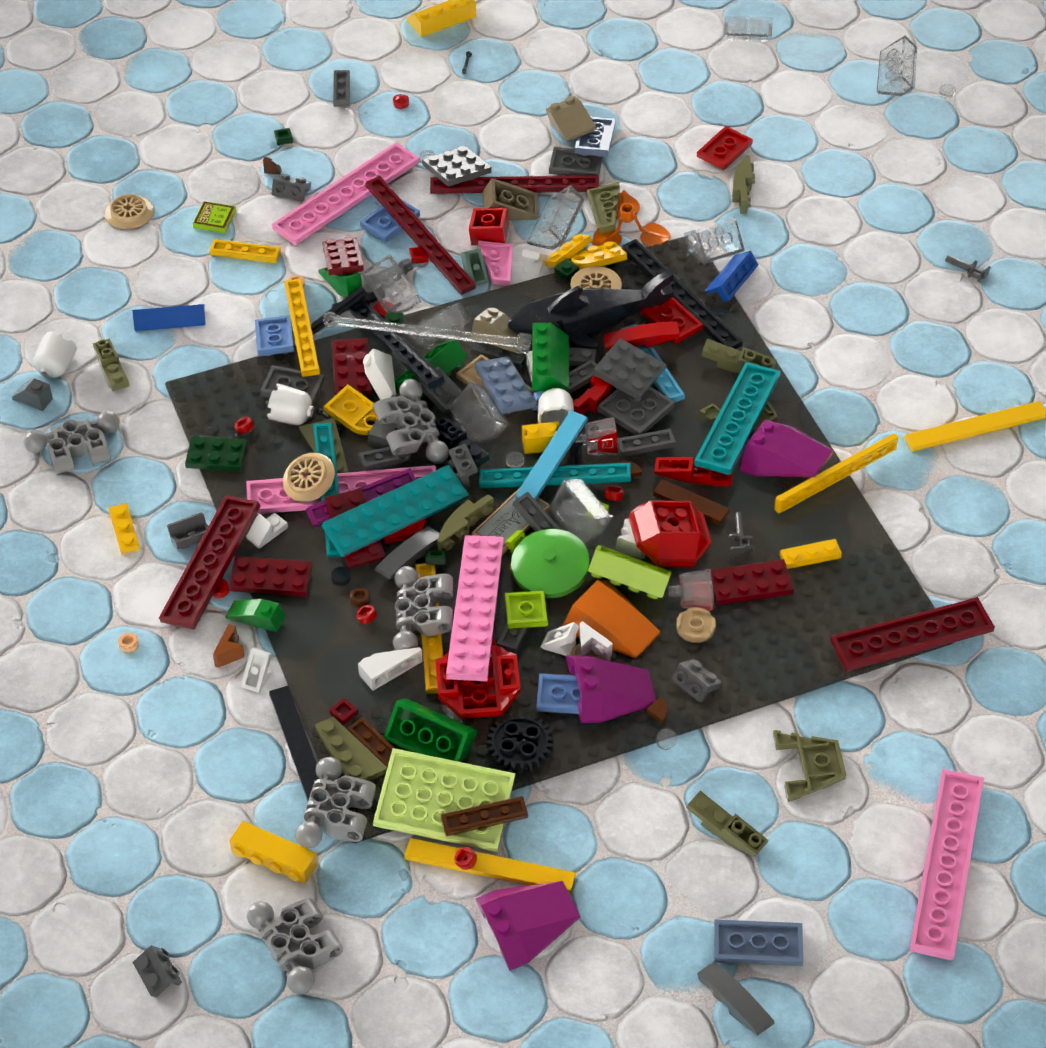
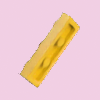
M575 235L572 238L573 240L563 244L560 250L549 255V258L544 261L546 267L554 268L565 259H570L592 242L590 235Z
M127 503L108 507L121 554L140 550Z
M836 539L780 550V557L784 559L787 569L840 559L842 556Z

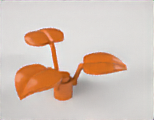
M623 190L619 194L617 212L619 224L617 229L600 234L596 230L591 243L593 246H601L611 241L619 245L622 241V236L618 232L622 222L630 223L635 220L639 230L643 232L640 235V240L646 246H659L670 240L671 236L667 229L657 223H648L645 229H643L636 215L640 210L639 202Z

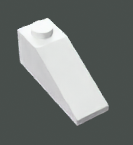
M372 349L363 359L365 374L380 400L391 398L392 396L395 397L396 389L392 356Z
M417 647L375 653L358 663L359 676L374 691L423 662L422 649Z

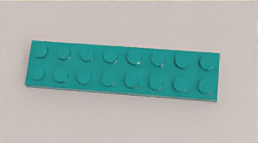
M745 362L695 458V466L731 475L780 378V371Z
M447 465L323 522L322 528L340 556L344 557L467 499L469 494L451 467Z

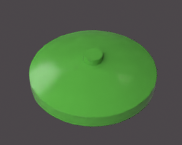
M545 529L528 535L517 545L511 559L512 573L516 583L526 592L544 591L545 598H558L575 591L585 581L590 566L589 553L585 544L574 534L560 529Z

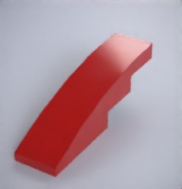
M677 321L643 324L621 329L604 335L605 348L609 352L621 338L635 347L645 345L648 349L680 337Z
M694 457L656 458L654 469L656 475L694 484L732 486L734 470L731 475L695 466Z

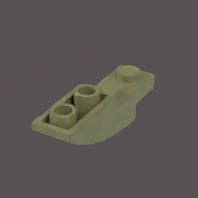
M747 155L738 165L733 180L732 202H739L740 214H747V207L751 206V197L747 195L751 191L752 184H755V174H752L754 172V162L750 161V155Z
M708 338L701 353V356L716 361V367L735 373L741 372L745 362L771 369L775 368L777 362L776 359L745 347L739 351Z
M103 339L92 343L109 388L112 391L130 387L129 380L120 364L119 357L111 340Z
M489 494L474 504L467 500L452 513L440 531L437 540L438 551L452 549L454 545L465 539V535H470V526H474L483 517L492 513L493 498Z
M699 791L686 807L702 820L701 826L724 842L745 853L757 856L769 841L736 813L734 816L730 815L702 791Z

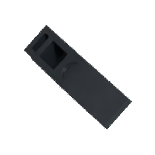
M446 416L435 422L436 428L440 433L438 438L447 445L449 450L466 444L476 467L490 460L489 454L468 439L467 432Z

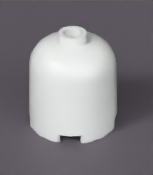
M47 332L33 359L34 366L44 377L57 378L63 375L77 351L76 344L71 339L67 341L62 338L61 333Z
M282 384L276 385L278 389L277 391H272L269 399L268 408H271V414L267 415L268 419L292 425H301L307 421L308 417H312L314 406H312V400L308 393Z
M560 388L546 390L538 402V424L559 421L560 427L570 410L574 411L571 395Z

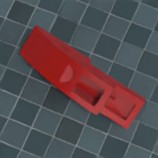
M594 375L590 381V388L580 398L573 401L574 412L584 415L590 410L596 413L597 406L611 395L614 386Z

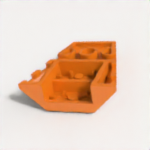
M597 580L573 604L562 625L565 626L575 622L579 626L576 637L579 638L580 623L583 621L612 642L613 651L633 658H637L660 634V630L609 580Z

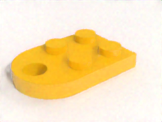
M610 241L601 246H590L586 250L579 251L571 257V262L579 266V270L591 266L602 267L627 260V253L615 242Z
M348 384L324 406L326 413L352 432L360 435H368L373 425H368L367 421L376 422L378 419L373 408L374 403Z

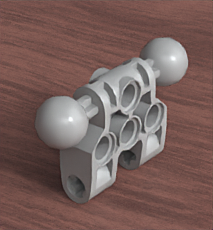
M408 379L400 385V396L382 399L374 403L373 408L380 424L395 423L397 425V430L390 432L386 436L393 455L415 453L421 443L427 442L426 457L430 462L441 464L448 459L449 448L444 442L438 441L437 437L440 433L434 422L435 416L428 409L427 403L420 399L423 389L418 381Z
M104 411L98 415L95 421L89 422L88 418L84 419V421L67 420L58 428L52 427V432L44 434L39 430H31L24 436L23 444L32 453L43 451L48 444L49 456L55 474L74 470L72 458L89 455L92 465L111 460L103 433L111 434L115 432L119 427L120 421L114 412Z
M404 566L398 569L394 579L396 585L401 589L397 592V602L395 603L396 628L400 632L394 637V649L417 648L419 644L418 639L412 631L418 630L426 637L451 631L453 627V609L448 606L435 607L438 602L453 597V577L449 574H437L419 578L418 572L411 566Z
M333 757L320 759L316 765V774L319 779L313 784L304 813L306 822L300 824L297 828L296 840L304 848L318 846L323 836L321 826L331 838L352 842L361 841L366 828L367 818L362 814L349 811V808H370L376 793V785L370 781L347 775L339 778L342 774L340 762Z
M306 898L282 908L279 921L275 923L272 922L274 918L273 908L267 902H254L248 908L246 917L249 924L254 928L262 929L260 936L271 952L272 958L277 962L282 971H288L289 973L286 982L293 993L300 995L308 993L315 982L314 974L310 969H315L328 963L343 952L344 948L332 930H326L316 935L310 934L309 929L319 924L323 919L322 913L312 898Z

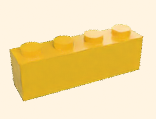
M245 821L241 822L229 840L231 851L236 856L250 859L256 865L266 866L274 873H282L295 882L300 881L306 884L318 865L316 852Z

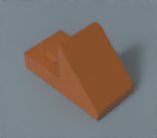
M228 624L213 653L215 667H221L245 656L243 645L237 644L239 635H237L236 626Z

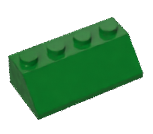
M533 323L532 391H546L552 388L569 391V335L552 323Z
M454 339L437 345L423 357L435 368L440 367L447 376H450L452 374L451 370L464 364L463 360L468 356L458 341ZM407 370L394 380L395 389L400 393V385L408 379H414L419 383L421 381ZM424 392L422 393L420 399L426 396Z
M405 698L396 701L384 738L414 753L462 762L471 750L477 730Z

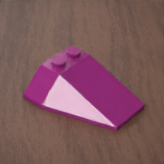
M764 420L745 445L740 472L754 476L815 477L831 457L833 450L793 426Z
M589 655L566 656L569 673L576 674L581 697L577 707L581 723H601L647 708L656 701L647 669Z
M563 881L498 889L475 899L497 940L509 971L529 963L581 918Z

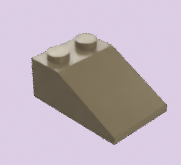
M576 96L567 97L564 101L553 103L550 107L546 108L551 126L566 142L597 129L584 105Z
M493 178L484 189V208H507L509 220H537L539 218L538 194L536 192Z
M487 308L474 319L471 335L473 340L517 354L523 353L532 345L531 341L509 329L508 322L511 318L496 308Z

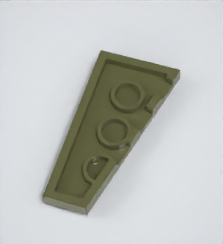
M616 182L587 189V196L598 233H607L615 230L620 183Z
M334 418L298 426L299 432L304 436L306 443L311 447L313 453H316L313 424L332 422L337 473H349Z
M334 717L315 724V730L329 754L340 762L343 776L347 775L371 781L386 774L387 767Z

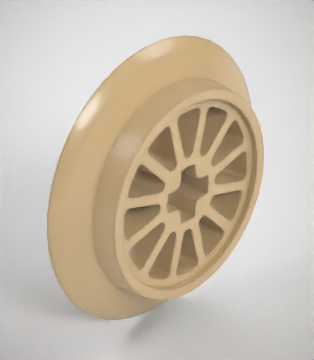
M125 194L114 199L106 207L104 215L106 221L116 228L133 229L146 224L152 218L154 207L146 198L135 194Z
M591 266L579 270L574 274L570 283L571 289L578 285L582 286L583 289H621L622 287L618 274L611 269L601 266Z
M307 453L299 456L291 462L284 473L283 487L286 494L293 500L300 502L312 501L321 497L333 483L335 476L334 465L327 456L320 453Z

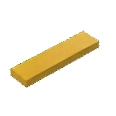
M214 239L209 251L210 255L277 263L281 254V247Z

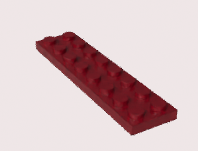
M225 495L159 616L161 623L195 630L261 507L259 501Z
M976 597L833 635L830 641L847 672L994 632L995 626L979 598Z

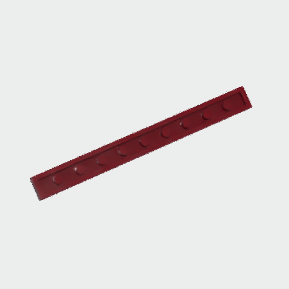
M599 175L477 177L449 187L437 177H430V194L483 193L492 178L536 193L587 192V189L599 187Z
M381 176L366 182V188L460 295L476 289L475 282Z

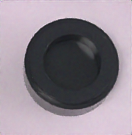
M346 567L335 568L331 572L333 584L336 586L347 585L351 580L349 569Z

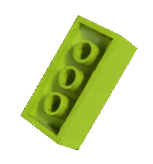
M598 545L595 549L588 569L591 572V576L595 578L610 579L609 582L614 585H627L629 590L637 593L641 590L647 593L646 596L653 599L663 597L672 571Z

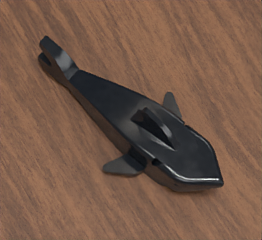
M672 270L661 273L649 281L642 290L583 289L582 286L578 285L567 292L555 294L549 298L532 301L524 305L509 320L508 327L532 342L533 323H552L569 335V344L575 347L597 349L598 344L590 337L609 329L644 308L661 305L674 297L671 285L667 286L674 280V274Z

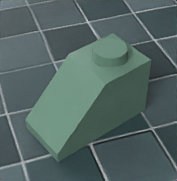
M481 248L460 253L464 271L475 284L479 285L489 282Z

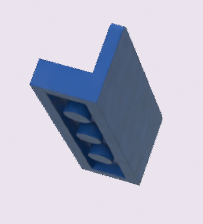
M751 250L735 255L705 292L708 294L717 291L723 302L730 301L759 265Z
M205 304L132 310L135 331L206 325Z

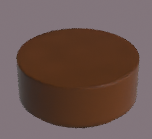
M355 588L350 593V602L355 607H364L370 601L369 592L365 588Z

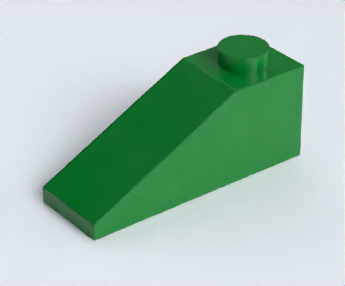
M327 267L318 270L319 274L340 296L347 297L359 287H362L361 275L358 272L329 276Z
M264 599L233 601L225 617L236 622L278 632L286 616L279 603Z

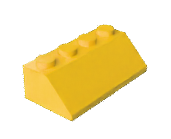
M448 0L413 13L406 17V20L423 37L475 18L476 1Z

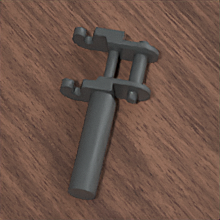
M949 255L945 259V262L967 270L968 278L970 276L978 279V282L985 279L991 269V266H988L983 271L975 269L978 262L976 260L972 264H968Z
M736 512L737 534H730L728 540L732 541V538H734V541L739 542L740 546L731 547L729 552L733 553L734 550L736 554L752 552L754 546L751 545V542L754 539L752 536L744 535L742 513Z

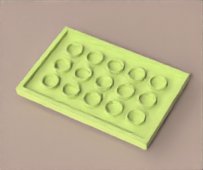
M393 748L373 826L498 852L504 823L445 836L441 814L510 799L515 773Z

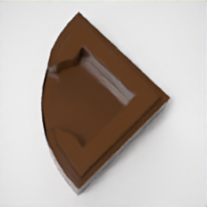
M263 158L264 173L281 174L282 169L279 164L277 165L271 158Z
M625 460L620 461V463H631V478L642 476V471L637 464Z
M659 697L647 708V714L661 724L666 720L667 705L664 699Z

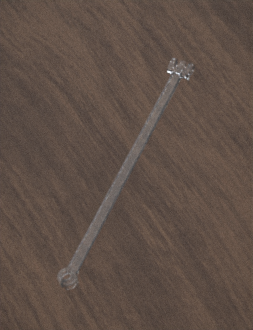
M327 312L323 316L324 325L328 328L340 325L517 347L516 350L519 353H529L530 349L528 347L531 342L527 340L532 338L531 334L519 333L518 338L341 317L333 312Z

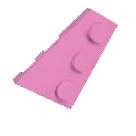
M478 241V248H481L484 263L492 284L510 286L513 244Z

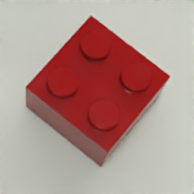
M473 208L469 224L471 246H478V241L506 243L509 228L507 208Z

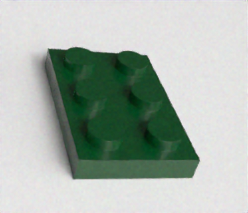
M192 435L185 467L241 472L248 444L247 439Z

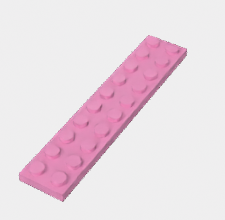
M394 143L274 222L272 229L296 246L371 196V192L366 188L367 181L381 176L388 184L417 165L419 157L398 143Z
M436 466L337 473L339 492L344 493L358 489L410 468L415 478L419 479L436 471ZM283 478L246 481L247 499L259 501L261 505L257 514L302 511L321 503V497L307 502L293 500L284 490Z
M465 535L446 679L488 680L504 537Z
M942 769L909 948L910 952L951 961L954 959L984 777Z

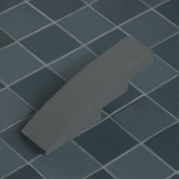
M429 526L424 528L393 550L376 566L375 570L390 580L395 577L398 569L404 566H411L413 568L416 560L426 556L429 548L438 544L437 540L440 533Z
M712 962L697 973L698 979L713 991L714 997L728 1007L729 1014L757 1036L775 1024L771 1016L754 997L716 962Z

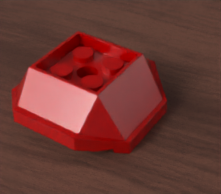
M649 501L642 503L630 512L629 521L636 547L651 558V561L657 567H694L712 543L704 514L698 511L691 501Z
M491 646L487 681L446 679L449 652L435 661L438 699L460 719L502 716L520 693L517 655L512 652L509 653L499 646Z

